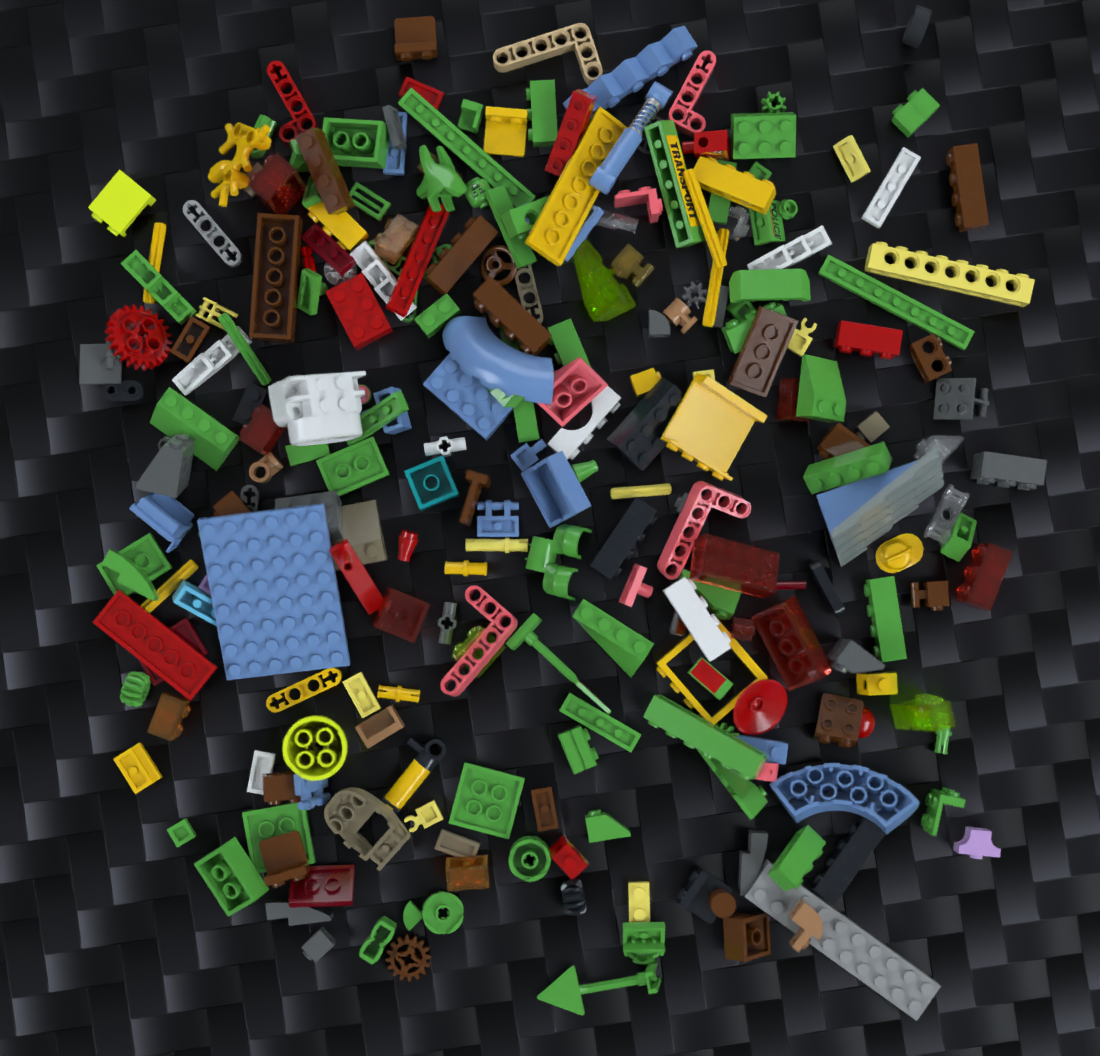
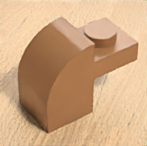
M800 899L788 915L791 920L800 926L789 942L798 952L809 945L811 936L819 941L823 931V924L819 914L808 903Z

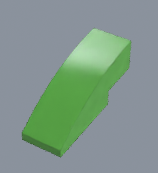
M109 549L102 565L120 574L116 582L153 601H158L160 596L146 574L129 558L116 550Z

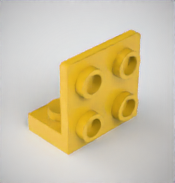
M486 106L483 151L493 155L524 157L528 119L527 110Z

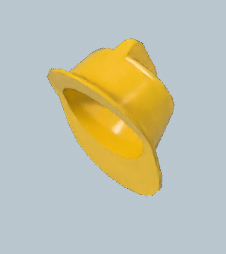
M905 533L898 535L878 547L875 556L876 563L885 572H900L920 561L923 555V544L913 534Z

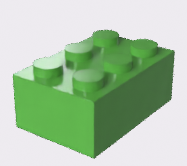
M795 113L731 114V157L733 159L795 157Z
M324 117L322 130L338 166L386 168L390 136L387 125L383 121Z
M236 837L213 850L194 864L228 917L256 901L270 890Z

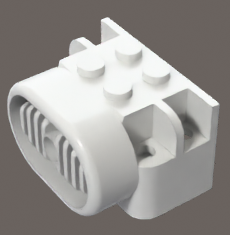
M366 371L290 376L268 386L274 422L280 427H288L290 443L293 446L336 443L362 436L363 431L360 419L362 404L360 397L365 396V390H359L357 379L365 376Z

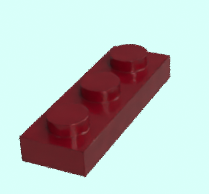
M316 223L301 236L302 240L341 277L357 263L351 255Z

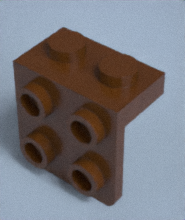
M433 16L395 19L396 44H394L397 60H428L438 57L436 25Z
M828 693L823 694L814 738L824 744L834 742L839 743V746L843 748L855 747L858 741L864 706L863 701Z
M294 830L262 840L259 843L267 875L264 877L266 886L273 885L274 888L284 885L285 880L293 878V881L304 879L306 877L305 874L311 870L299 831Z

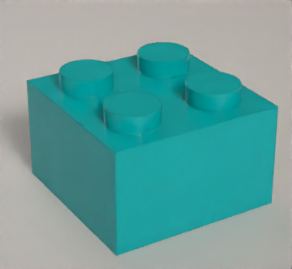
M443 455L404 471L421 511L460 495Z

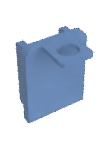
M150 493L130 507L132 512L165 539L172 542L166 550L167 553L174 550L180 544L186 533L193 526L191 521L194 514L173 497Z

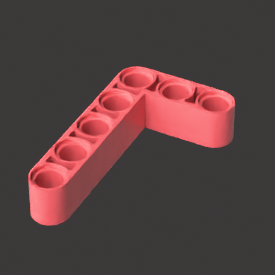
M696 482L690 490L683 509L658 560L657 569L659 572L671 580L679 577L711 507L738 518H745L751 512L750 503L739 495L707 482ZM707 489L705 495L701 496V492ZM724 496V500L719 503V499ZM741 503V507L736 510L737 505ZM698 508L697 513L692 515L693 510ZM689 527L688 532L683 534L685 528ZM681 545L680 550L675 552V549ZM672 564V568L666 571L667 567Z
M476 585L467 588L465 598L491 623L442 679L441 690L453 697L459 696L518 627L517 619L487 592ZM475 592H480V598L476 601H473V594ZM490 605H495L496 609L494 613L488 614V607ZM510 618V625L508 627H503L502 623L504 619ZM494 633L497 634V640L494 643H489V637ZM482 649L484 652L482 658L476 659V652ZM469 665V673L462 675L463 667ZM455 681L456 688L453 691H449V683Z

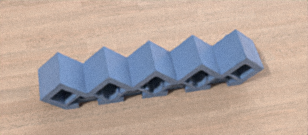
M681 26L672 29L661 41L649 44L636 57L624 60L611 73L599 76L588 88L582 89L597 96L590 119L599 106L604 110L608 107H614L631 92L639 91L644 87V84L656 76L664 75L670 67L681 60L689 59L693 55L692 51L697 47V44L686 27ZM571 96L563 103L566 110Z

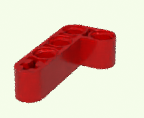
M272 61L267 67V73L293 118L292 121L280 128L279 136L285 146L291 148L290 140L285 139L287 133H295L292 139H296L295 136L306 131L303 129L305 123H313V128H318V125L284 64L280 61ZM277 70L281 73L282 80H279L275 72ZM285 88H293L291 93H283ZM296 105L303 106L299 112L293 111Z

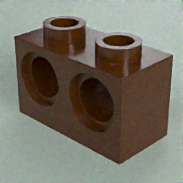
M934 333L907 346L925 383L952 371V362L948 355L944 354L942 341ZM924 343L930 345V353H926L923 350ZM933 362H937L940 365L939 372L932 369Z

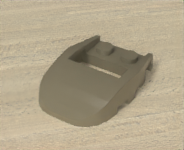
M352 787L340 790L332 797L324 809L326 823L335 834H340L345 840L343 844L349 849L352 847L360 853L359 857L365 861L370 858L378 865L377 870L379 871L411 837L390 807L360 788ZM376 811L387 819V824L390 828L372 847L357 831Z

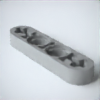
M187 201L183 206V213L227 265L231 267L240 265L243 257L238 248L197 201ZM191 206L196 208V212L201 216L199 219L193 213H190L189 208ZM210 221L212 224L211 229L202 231V222ZM218 236H222L225 239V243L221 247L214 245V239ZM228 248L232 254H236V261L229 260L230 257L224 250Z

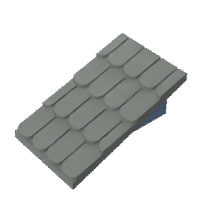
M938 445L917 461L816 495L841 567L866 551L869 544L887 533L895 523L919 507V503L943 487L944 480Z

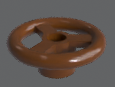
M492 246L483 253L480 259V273L485 281L490 276L494 279L497 273L504 269L511 270L506 278L495 280L500 286L511 282L518 269L507 246ZM497 251L507 253L512 263H504ZM497 262H499L498 268L495 266Z

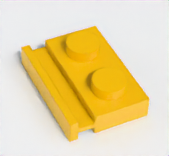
M141 742L114 758L115 763L135 794L163 777Z

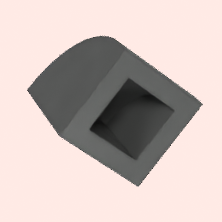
M649 310L648 338L669 337L670 325L666 317L660 312Z

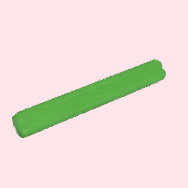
M223 313L220 315L218 320L263 386L269 384L272 381L271 377L229 314Z

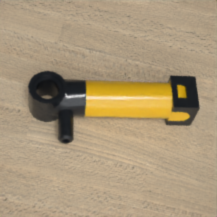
M412 737L407 741V745L419 754L381 800L396 815L445 755L447 745L443 739L433 738L425 747ZM436 743L441 746L442 751L440 754L432 753L430 749L432 744Z

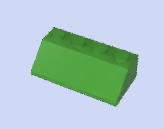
M170 387L157 403L150 420L152 425L167 436L173 437L177 434H186L189 438L195 439L193 454L216 471L241 439L237 434Z

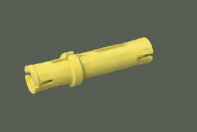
M505 537V539L466 538L465 547L466 551L528 552V539H510V537Z

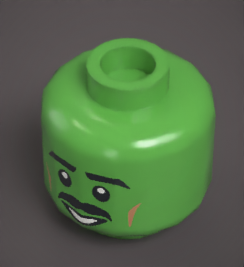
M480 177L470 180L466 184L467 190L464 193L473 208L480 207L482 210L489 207L490 205L484 192L492 189L486 179H480Z

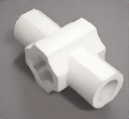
M440 437L439 441L424 443L426 456L442 454L446 457L451 456L452 452L467 450L465 437L455 439ZM445 441L447 444H451V447L447 448V452L440 449V446H443Z

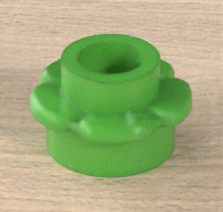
M784 199L780 202L778 211L784 219L788 220L795 216L798 207L793 200Z

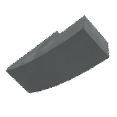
M749 830L748 851L740 850L738 893L740 896H744L759 873L767 848L768 833L766 831Z
M269 899L265 903L267 920L288 918L289 926L331 921L333 918V912L323 907L290 908L289 899Z

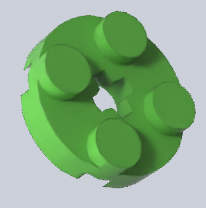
M438 891L426 899L421 915L424 924L430 931L435 934H449L456 931L462 924L464 911L462 902L457 896L450 892ZM440 908L448 909L446 911L448 914L446 918L443 916L441 918L438 917V910Z

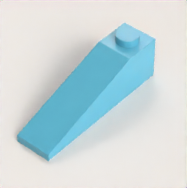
M183 579L172 596L173 603L217 626L211 596Z

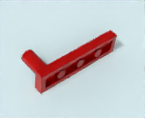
M348 539L332 546L329 549L330 554L367 613L371 614L386 606L385 599Z

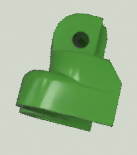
M562 524L557 527L553 540L533 536L531 544H528L530 551L528 558H525L527 560L525 568L545 573L543 589L547 594L575 601V597L568 596L567 589L572 573L578 572V569L560 566L555 563L557 554L581 559V556L577 553L579 538L582 532L591 533L592 530L576 525Z

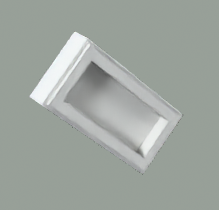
M258 750L254 751L247 792L263 795L262 774L273 773L276 754Z

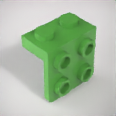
M942 787V791L931 789L925 800L927 811L926 814L922 815L921 819L923 830L932 836H936L943 804L964 808L965 799L959 796L960 793Z

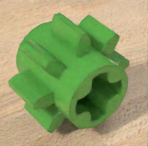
M779 91L776 94L768 92V99L762 98L761 103L765 105L761 110L762 112L775 113L780 112L779 110H786V106L782 105L786 97L781 98ZM772 102L776 103L775 108L771 107Z

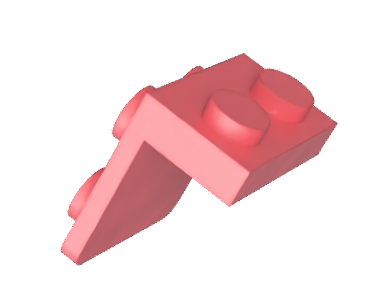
M642 187L636 192L622 190L614 196V208L647 203L650 223L658 222L659 216L662 215V200L657 198L656 188Z

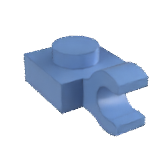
M542 439L531 448L526 443L510 456L522 472H524L539 460L536 454L546 448L547 445Z

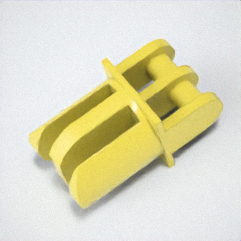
M205 297L203 298L202 306H199L198 314L195 313L196 317L223 330L225 329L222 324L215 321L216 318L222 315L219 311L228 313L234 318L238 316L237 313ZM209 304L213 305L211 310L207 309ZM205 312L209 313L207 318L203 317Z

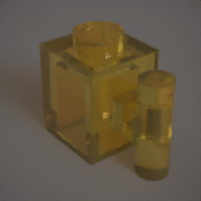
M630 244L620 252L611 265L613 267L612 271L620 278L624 277L627 279L634 273L636 277L632 283L636 287L645 280L654 267L649 263L644 268L640 267L639 265L644 257Z

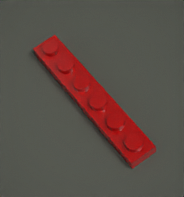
M429 204L387 303V309L402 317L408 314L450 212H447L442 204H440V212H433Z

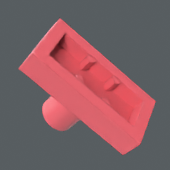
M637 564L633 565L619 599L620 603L632 607L637 594L646 598L651 596L653 587L642 583L647 568Z

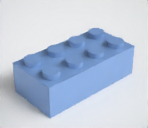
M450 353L423 385L487 441L513 411V407H503L489 392L488 388L480 384V379L475 376L470 377L460 369L461 365L451 359Z

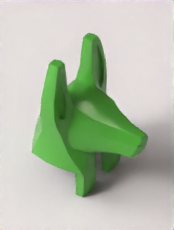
M422 145L419 148V153L425 175L416 191L417 195L422 199H428L433 212L441 211L438 197H441L446 211L452 212L455 208L451 198L453 196H462L466 192L467 187L456 173L450 157L442 146L436 148L440 164H436L427 147Z

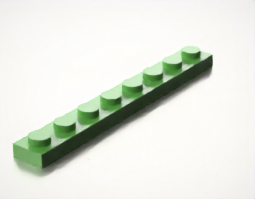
M410 88L398 102L402 109L481 178L486 179L493 188L504 185L513 206L519 207L535 200L536 196L414 89Z
M830 255L826 257L818 275L930 334L934 333L936 337L938 336L940 339L963 351L975 332Z

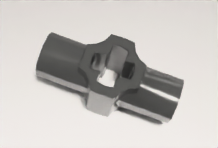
M444 602L442 618L438 620V626L440 627L438 643L451 645L453 629L457 627V620L455 619L457 603ZM446 617H449L450 621L453 622V626H449V629H446V626L442 624Z

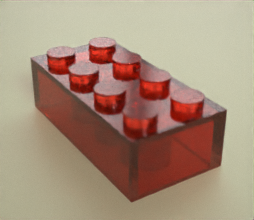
M276 153L265 160V166L260 171H256L251 175L248 185L262 204L273 214L285 215L304 195L306 186L296 169Z
M704 534L694 540L690 580L764 599L776 593L780 554Z
M795 595L762 609L751 617L788 691L822 679L833 670Z

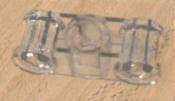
M950 484L946 488L942 500L923 536L925 538L930 537L943 546L948 540L951 530L969 498V493H963ZM944 510L949 511V520L943 518L942 513Z

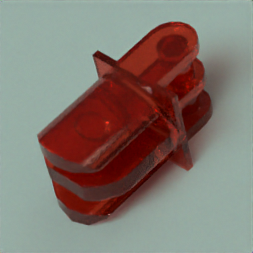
M733 617V623L729 628L730 638L751 641L755 632L754 620Z

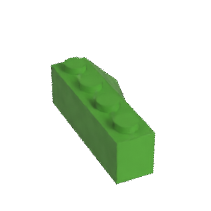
M585 599L581 601L572 615L630 678L654 645V643Z

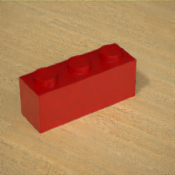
M841 320L837 326L834 348H839V351L843 353L857 351L862 356L871 357L872 354L880 355L881 359L892 360L893 357H897L900 353L903 330Z

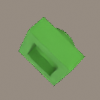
M187 818L167 829L177 848L197 836Z

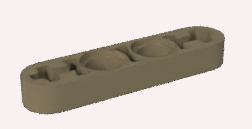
M530 264L527 265L528 268H522L517 271L515 281L522 307L525 309L538 305V308H534L536 316H540L537 321L542 324L543 312ZM522 273L530 275L531 279L526 284L521 283L518 279ZM526 293H533L535 295L533 303L528 304L524 301L523 297Z

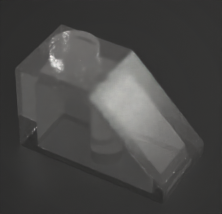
M932 435L927 441L923 439L915 447L917 452L914 457L919 460L938 445L942 464L961 445L964 438L962 436Z

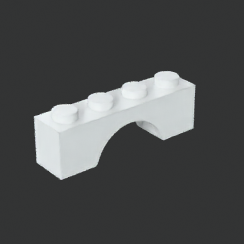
M607 386L590 402L592 407L590 421L578 430L561 428L549 441L548 446L556 453L563 451L567 460L569 458L573 460L580 452L579 446L582 443L586 445L593 438L592 432L596 427L600 429L607 422L605 417L608 413L614 414L621 406L619 403L621 397Z

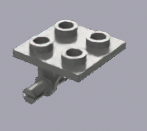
M106 341V344H80V385L122 384V362H119L121 356H113L115 349L108 348L112 344L111 342Z
M937 378L933 419L972 420L974 404L979 405L977 417L986 418L987 406L990 403L988 401L989 389L980 388V397L977 399L975 398L976 378Z

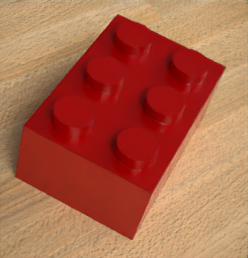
M363 273L326 291L356 350L393 332Z

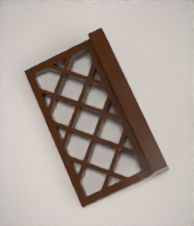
M467 470L465 479L471 486L460 522L470 526L482 487L489 489L491 480L489 476Z

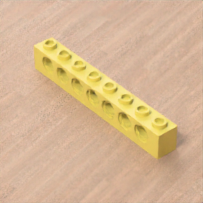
M876 242V244L873 243L869 247L864 271L1021 307L1030 304L1035 279H1030L1026 274L1018 273L1012 275L1008 274L1009 271L990 270L988 266L982 264L973 266L968 265L969 262L964 260L950 261L948 257L942 255L933 257L928 256V253L924 251L910 252L908 248L896 246V248L888 247V244L884 242ZM885 255L893 258V264L886 263ZM905 260L912 261L913 269L905 266ZM925 264L933 267V273H928L925 270ZM945 269L952 270L953 278L946 276ZM966 273L973 276V282L966 280ZM986 278L992 279L993 287H989L986 284ZM1006 282L1013 285V292L1007 290Z

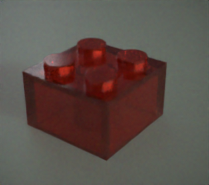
M262 404L261 407H256L251 415L253 419L249 425L245 424L240 431L242 436L239 440L259 453L266 455L272 450L286 427L278 426L274 422L272 410Z
M388 587L372 626L415 643L430 604Z

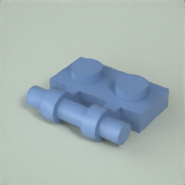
M492 500L477 502V510H486V516H477V537H519V516H511V510H519V502H511V500H504V502H492ZM492 510H504V516H492Z
M293 774L295 795L301 796V802L298 803L300 810L313 809L315 805H324L331 799L330 793L323 792V788L328 787V778L312 781Z

